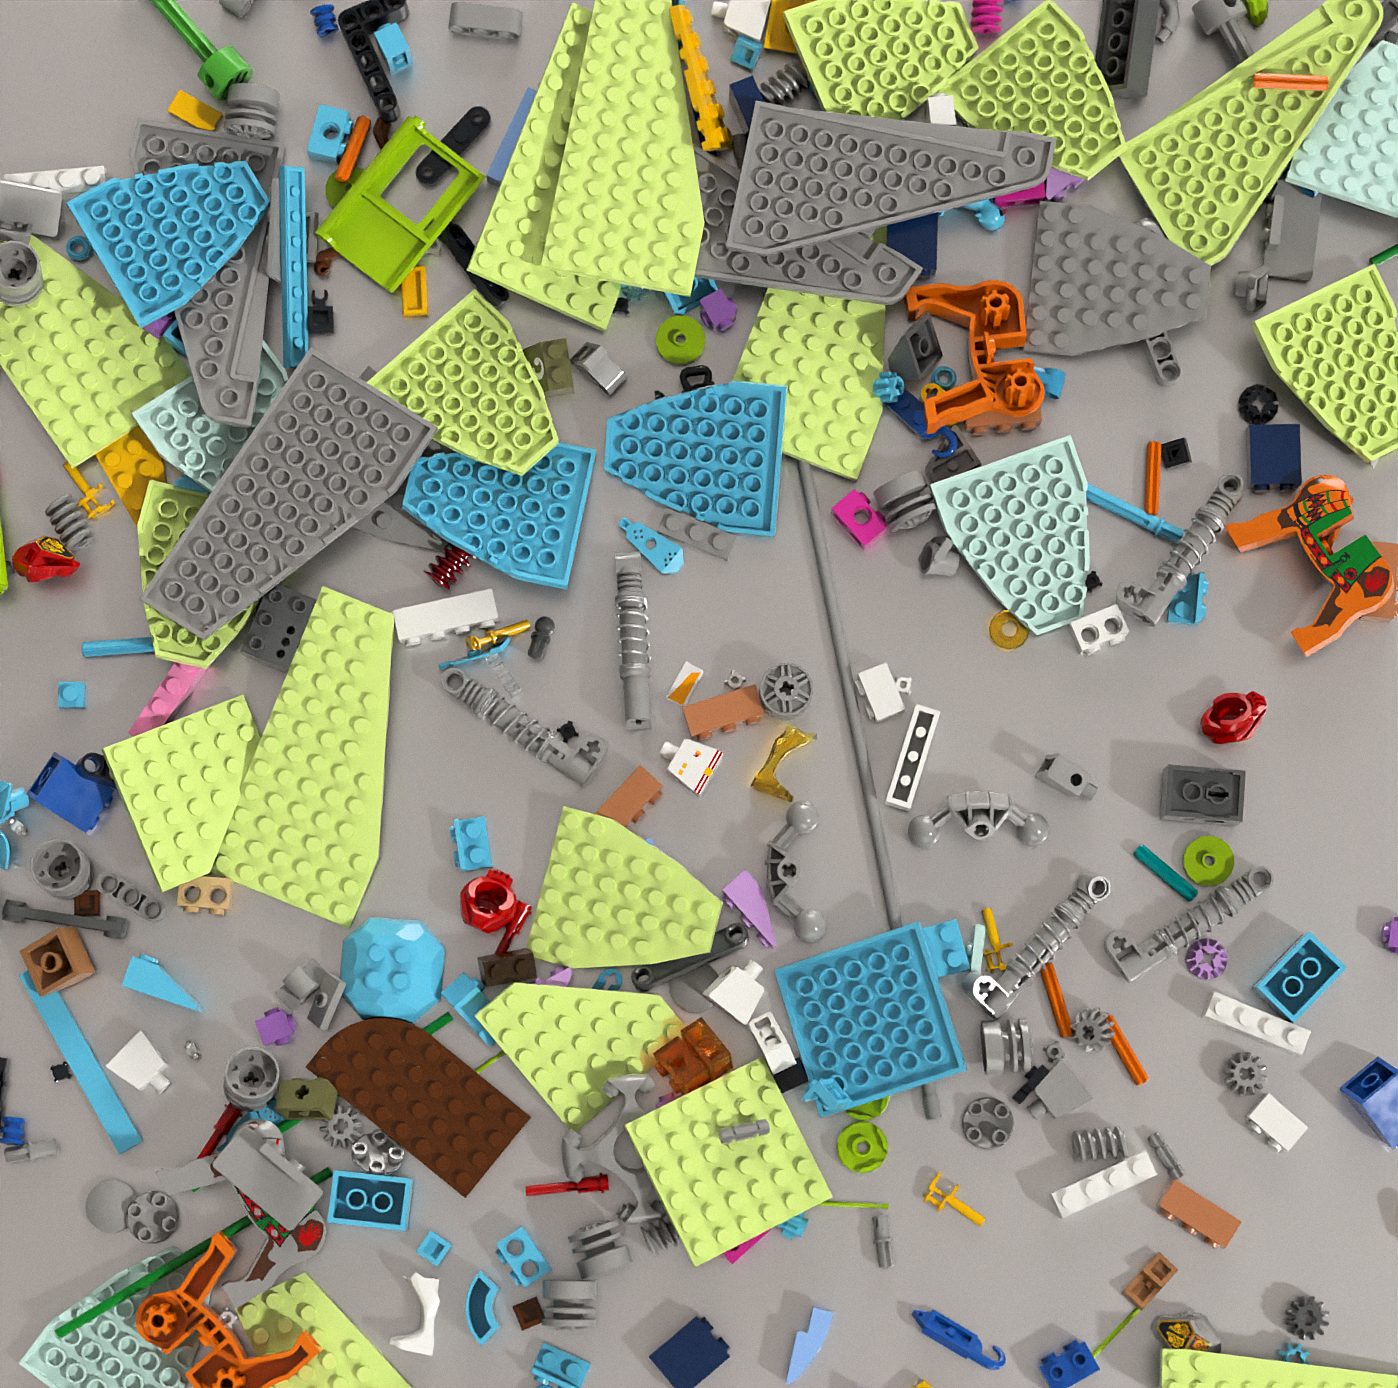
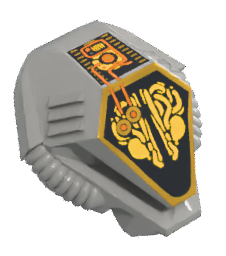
M1188 1311L1182 1312L1176 1317L1170 1315L1158 1316L1152 1326L1153 1333L1156 1339L1161 1341L1163 1349L1221 1352V1340L1217 1331L1207 1317L1201 1313Z

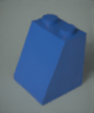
M54 752L28 790L27 795L87 833L89 829L92 830L98 823V815L102 808L106 809L112 802L114 790L108 786L80 777L76 771L75 764Z
M1377 1057L1339 1090L1380 1140L1392 1149H1395L1398 1146V1069Z

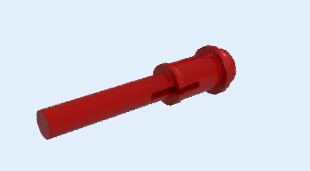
M518 900L515 917L504 926L506 931L494 954L507 952L515 934L519 935L528 914L531 915L532 912L530 910L532 906Z
M231 1103L225 1104V1111L213 1127L215 1131L197 1159L211 1156L222 1137L228 1135L239 1116L242 1117L241 1110L232 1106Z
M599 1173V1176L583 1177L578 1184L573 1181L525 1186L526 1196L578 1191V1194L594 1191L604 1193L605 1190H609L608 1174L603 1175Z

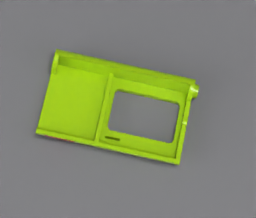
M416 115L413 118L408 116L315 231V234L322 241L392 294L486 178L485 175L427 132L425 129L427 124ZM426 145L458 169L459 174L422 221L414 223L381 197V194L419 146Z

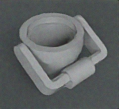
M1260 266L1255 271H1238L1236 297L1246 298V310L1256 312L1266 305L1269 277L1268 266Z
M948 536L934 537L925 544L918 558L922 574L952 576L956 573L959 566V553L951 549L954 542Z

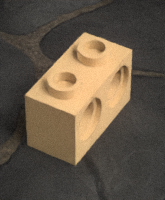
M201 876L181 884L178 888L177 905L183 907V912L199 913V909H209V914L224 915V911H231L234 881L230 878ZM190 888H197L199 891L198 898L194 901H188L186 897L187 891ZM216 890H223L225 895L220 903L212 901V894Z

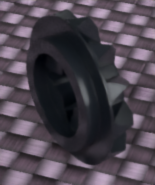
M1255 384L1247 387L1240 395L1238 401L1239 411L1251 423H1267L1278 412L1279 401L1276 392L1272 391L1267 385ZM1258 395L1262 402L1267 403L1262 406L1260 412L1257 406L1249 405L1256 401Z

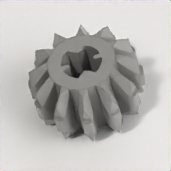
M1086 1008L1082 1013L1075 1015L1074 1019L1076 1022H1073L1070 1027L1076 1031L1071 1037L1079 1039L1077 1046L1081 1047L1085 1044L1086 1052H1090L1093 1048L1098 1052L1103 1049V1046L1107 1047L1111 1044L1110 1038L1115 1035V1032L1110 1029L1114 1022L1106 1020L1109 1013L1101 1015L1100 1008L1093 1010Z
M1246 1052L1243 1060L1242 1055L1237 1053L1235 1054L1236 1062L1232 1059L1227 1060L1228 1065L1232 1069H1223V1073L1230 1074L1229 1078L1224 1079V1083L1233 1082V1085L1230 1087L1231 1092H1234L1239 1087V1095L1244 1096L1246 1088L1250 1095L1255 1094L1254 1086L1259 1090L1263 1089L1264 1086L1258 1080H1267L1266 1075L1260 1074V1071L1266 1069V1065L1257 1066L1261 1059L1259 1056L1251 1061V1053ZM1249 1069L1250 1073L1248 1075H1251L1250 1079L1242 1080L1240 1078V1075H1242L1240 1070Z
M339 1104L337 1105V1114L333 1113L332 1120H322L327 1122L328 1126L320 1127V1131H329L323 1137V1140L328 1141L334 1137L331 1142L332 1147H336L340 1139L341 1147L345 1149L347 1148L346 1139L354 1145L356 1140L352 1135L354 1134L359 1137L363 1135L362 1132L356 1131V1127L364 1126V1122L355 1123L354 1121L361 1114L356 1112L350 1116L353 1109L351 1106H348L343 1114V1107ZM341 1119H344L343 1123H348V1128L344 1129L343 1134H339L340 1130L335 1128L336 1125L340 1124Z

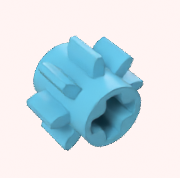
M896 372L879 373L880 379H876L873 383L875 396L880 398L881 402H897V395H902L904 392L902 378L897 376Z
M805 1212L777 1225V1227L783 1229L781 1235L792 1240L794 1235L801 1237L809 1220L803 1217Z
M1286 1343L1287 1350L1284 1352L1278 1351V1354L1282 1355L1284 1362H1292L1288 1357L1290 1354L1294 1355L1297 1352L1296 1356L1300 1358L1298 1363L1310 1365L1305 1357L1310 1352H1302L1300 1350L1302 1347L1301 1343H1297L1295 1348H1292L1290 1343Z

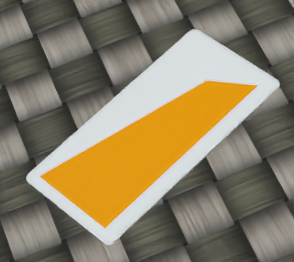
M686 661L669 690L666 699L680 707L686 706L704 671Z

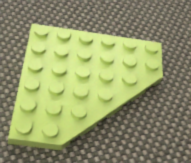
M243 695L101 750L160 893L210 873L241 796L240 789L261 740Z
M513 982L474 1015L568 1129H573L574 1131H578L617 1098L614 1095L610 1098L601 1090L607 1079L625 1074L647 1073L692 1035L659 994L653 993L646 994Z

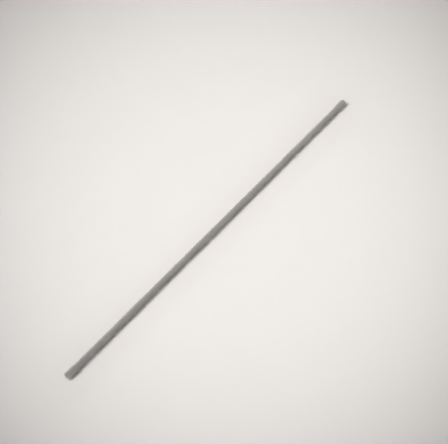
M743 133L732 136L734 156L740 170H742L747 146L746 135ZM762 287L763 295H764V296H765L766 291H767V289H768V288H766V287ZM796 459L891 931L903 926L811 466L809 463ZM934 1082L921 1085L927 1120L942 1117Z

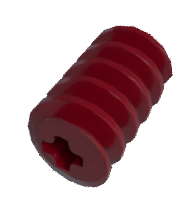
M448 542L451 550L443 548L442 553L444 557L439 555L435 557L438 565L429 563L428 567L431 573L424 570L423 572L438 586L449 590L450 586L447 581L457 582L454 573L463 575L464 572L461 565L470 567L471 565L467 558L470 557L476 560L477 557Z

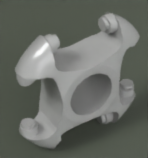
M625 1074L607 1079L601 1090L610 1098L613 1095L617 1097L622 1092L625 1095V1100L612 1126L592 1145L586 1148H578L581 1140H579L581 1136L573 1129L567 1131L562 1137V1161L567 1178L578 1184L585 1175L583 1172L585 1168L580 1165V1162L592 1161L618 1175L635 1194L637 1201L634 1206L630 1203L627 1205L623 1203L616 1212L618 1218L625 1223L651 1222L664 1218L667 1214L661 1200L657 1201L655 1199L652 1204L647 1202V1195L651 1189L652 1182L645 1168H627L618 1162L613 1153L614 1143L618 1135L626 1130L624 1125L646 1115L635 1100V1092L638 1090L643 1094L645 1091L649 1093L656 1083L647 1074Z

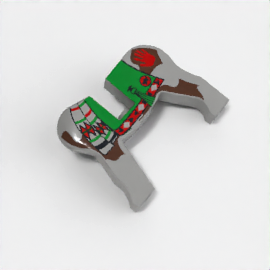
M251 1119L244 1122L237 1128L231 1138L232 1140L242 1127L247 1126L269 1145L274 1141L285 1151L283 1136L280 1130L272 1122L265 1119ZM220 1153L192 1160L179 1168H161L155 1172L168 1196L228 1180L213 1167V1161ZM231 1183L243 1210L259 1231L267 1237L247 1274L241 1279L228 1280L222 1284L235 1309L271 1288L276 1279L288 1268L311 1259L319 1252L325 1242L326 1225L315 1206L309 1210L293 1230H287Z

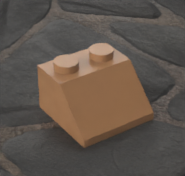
M75 926L59 927L20 950L40 997L77 984L96 972Z

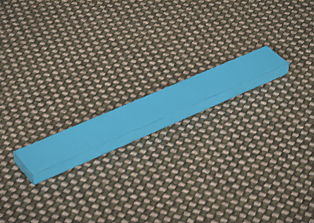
M279 166L283 368L296 369L308 352L305 167Z
M29 971L19 975L118 1153L122 1154L143 1141L59 991L40 997Z

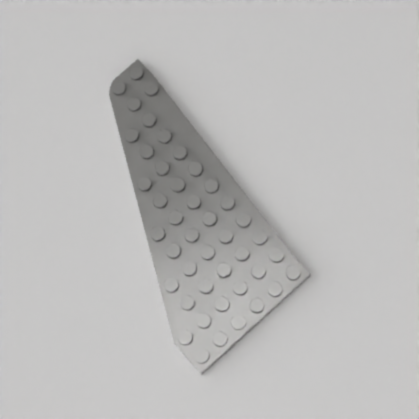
M756 100L725 248L765 257L1034 188L1043 183L1050 173L1057 138L1027 132L1008 130L1005 132L795 109Z
M137 119L129 155L134 173H143V176L158 173V170L187 164L212 166L217 162L231 164L235 161H246L271 202L269 188L272 186L273 178H279V166H282L285 143L261 139H245L232 134ZM271 206L240 249L185 305L174 310L202 410L211 421L219 424L251 429L269 285V277L265 271V261L268 259L266 238L269 234L268 212Z
M693 144L704 216V229L694 277L891 305L904 298L923 270L921 266L888 246L865 238L860 233L765 257L726 249L741 170Z

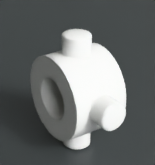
M436 239L426 251V254L429 252L432 255L440 256L442 254L440 252L442 249L441 244H443L441 239Z
M731 670L727 680H724V685H728L735 691L741 687L742 682H746V678L741 677L740 674L736 673V670Z
M897 675L894 678L899 693H907L909 695L912 692L910 690L912 681L910 676L906 678Z
M17 818L9 820V826L19 836L27 834V827Z
M188 1040L184 1049L191 1059L196 1060L198 1055H200V1051L194 1041Z
M228 1307L223 1308L224 1312L220 1316L232 1329V1325L239 1317L237 1314L235 1315L232 1311H229Z

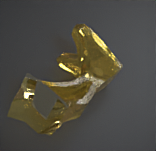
M788 723L784 733L775 739L770 755L763 768L756 774L750 785L751 788L784 801L792 802L794 796L779 783L775 772L787 754L816 741L817 733L807 734Z

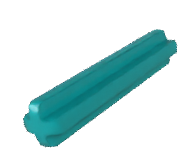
M1141 844L1133 853L1134 856L1183 898L1191 902L1197 896V889L1145 845Z

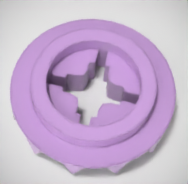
M1205 938L1194 942L1190 946L1186 961L1189 970L1196 977L1208 980L1216 978L1226 969L1228 957L1225 948L1218 941ZM1202 950L1207 954H1217L1211 960L1213 968L1208 963L1198 965L1201 959L1204 958Z

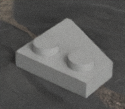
M956 424L950 429L957 437L958 442L954 453L944 458L934 456L925 467V472L932 483L981 467L980 460ZM945 439L937 451H945L949 447V442Z

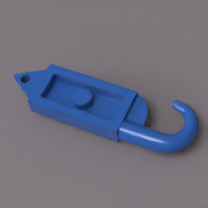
M904 388L902 395H897V402H885V406L921 439H931L940 433L949 442V447L945 451L933 449L932 454L944 458L954 453L958 444L955 434L946 425L935 433L927 434L923 414L924 404L906 388Z
M934 1309L932 1312L914 1310L911 1314L922 1328L921 1333L963 1358H969L989 1370H998L1005 1365L1006 1357L999 1347L993 1346V1350L997 1353L999 1359L997 1361L991 1360L981 1354L982 1343L976 1334Z

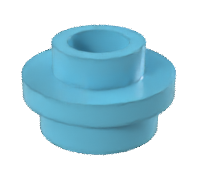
M74 236L66 244V252L73 260L82 261L91 253V245L87 238L83 236ZM82 245L83 250L79 253L75 252L76 246Z
M947 366L935 369L931 377L932 383L939 385L945 391L951 390L957 380L954 370ZM946 376L948 382L941 383L939 377Z

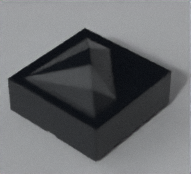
M1183 437L1161 444L1166 469L1192 463L1186 438Z

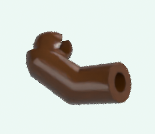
M378 117L373 128V135L381 150L389 141L388 136L391 123H385Z
M331 247L320 251L316 256L314 272L319 276L327 275L332 260L342 255Z

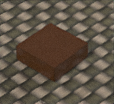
M85 890L82 894L74 897V915L83 917L101 916V892L98 890Z
M537 1296L512 1306L522 1331L542 1323V1318H545Z

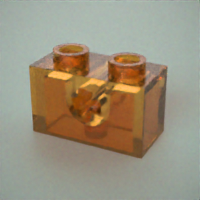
M702 1017L680 1030L683 1046L711 1081L716 1080L733 1069L731 1053Z
M679 1036L653 1053L657 1062L654 1065L655 1069L662 1078L667 1076L670 1079L668 1083L676 1094L681 1092L684 1096L712 1082L707 1069Z

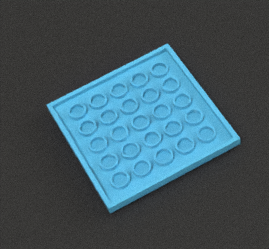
M915 922L774 970L809 1084L814 1080L819 1081L822 1078L823 1080L833 1078L853 1101L846 1109L831 1111L830 1109L826 1110L819 1103L818 1099L815 1100L820 1118L967 1071L920 922Z

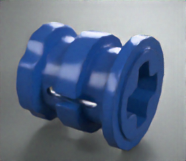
M331 4L320 5L310 11V15L315 16L314 24L318 27L316 31L318 36H328L339 30L338 25L334 23L336 18L335 14H332L334 6Z
M2 1117L4 1127H1L0 1133H3V1137L0 1138V1143L24 1145V1142L20 1139L21 1135H24L22 1124H25L26 1119Z

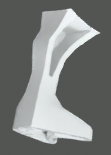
M415 1273L411 1278L405 1277L420 1304L419 1328L411 1334L389 1337L388 1343L395 1345L399 1349L432 1356L434 1347V1319L440 1304L437 1292L439 1279L423 1278L418 1273Z

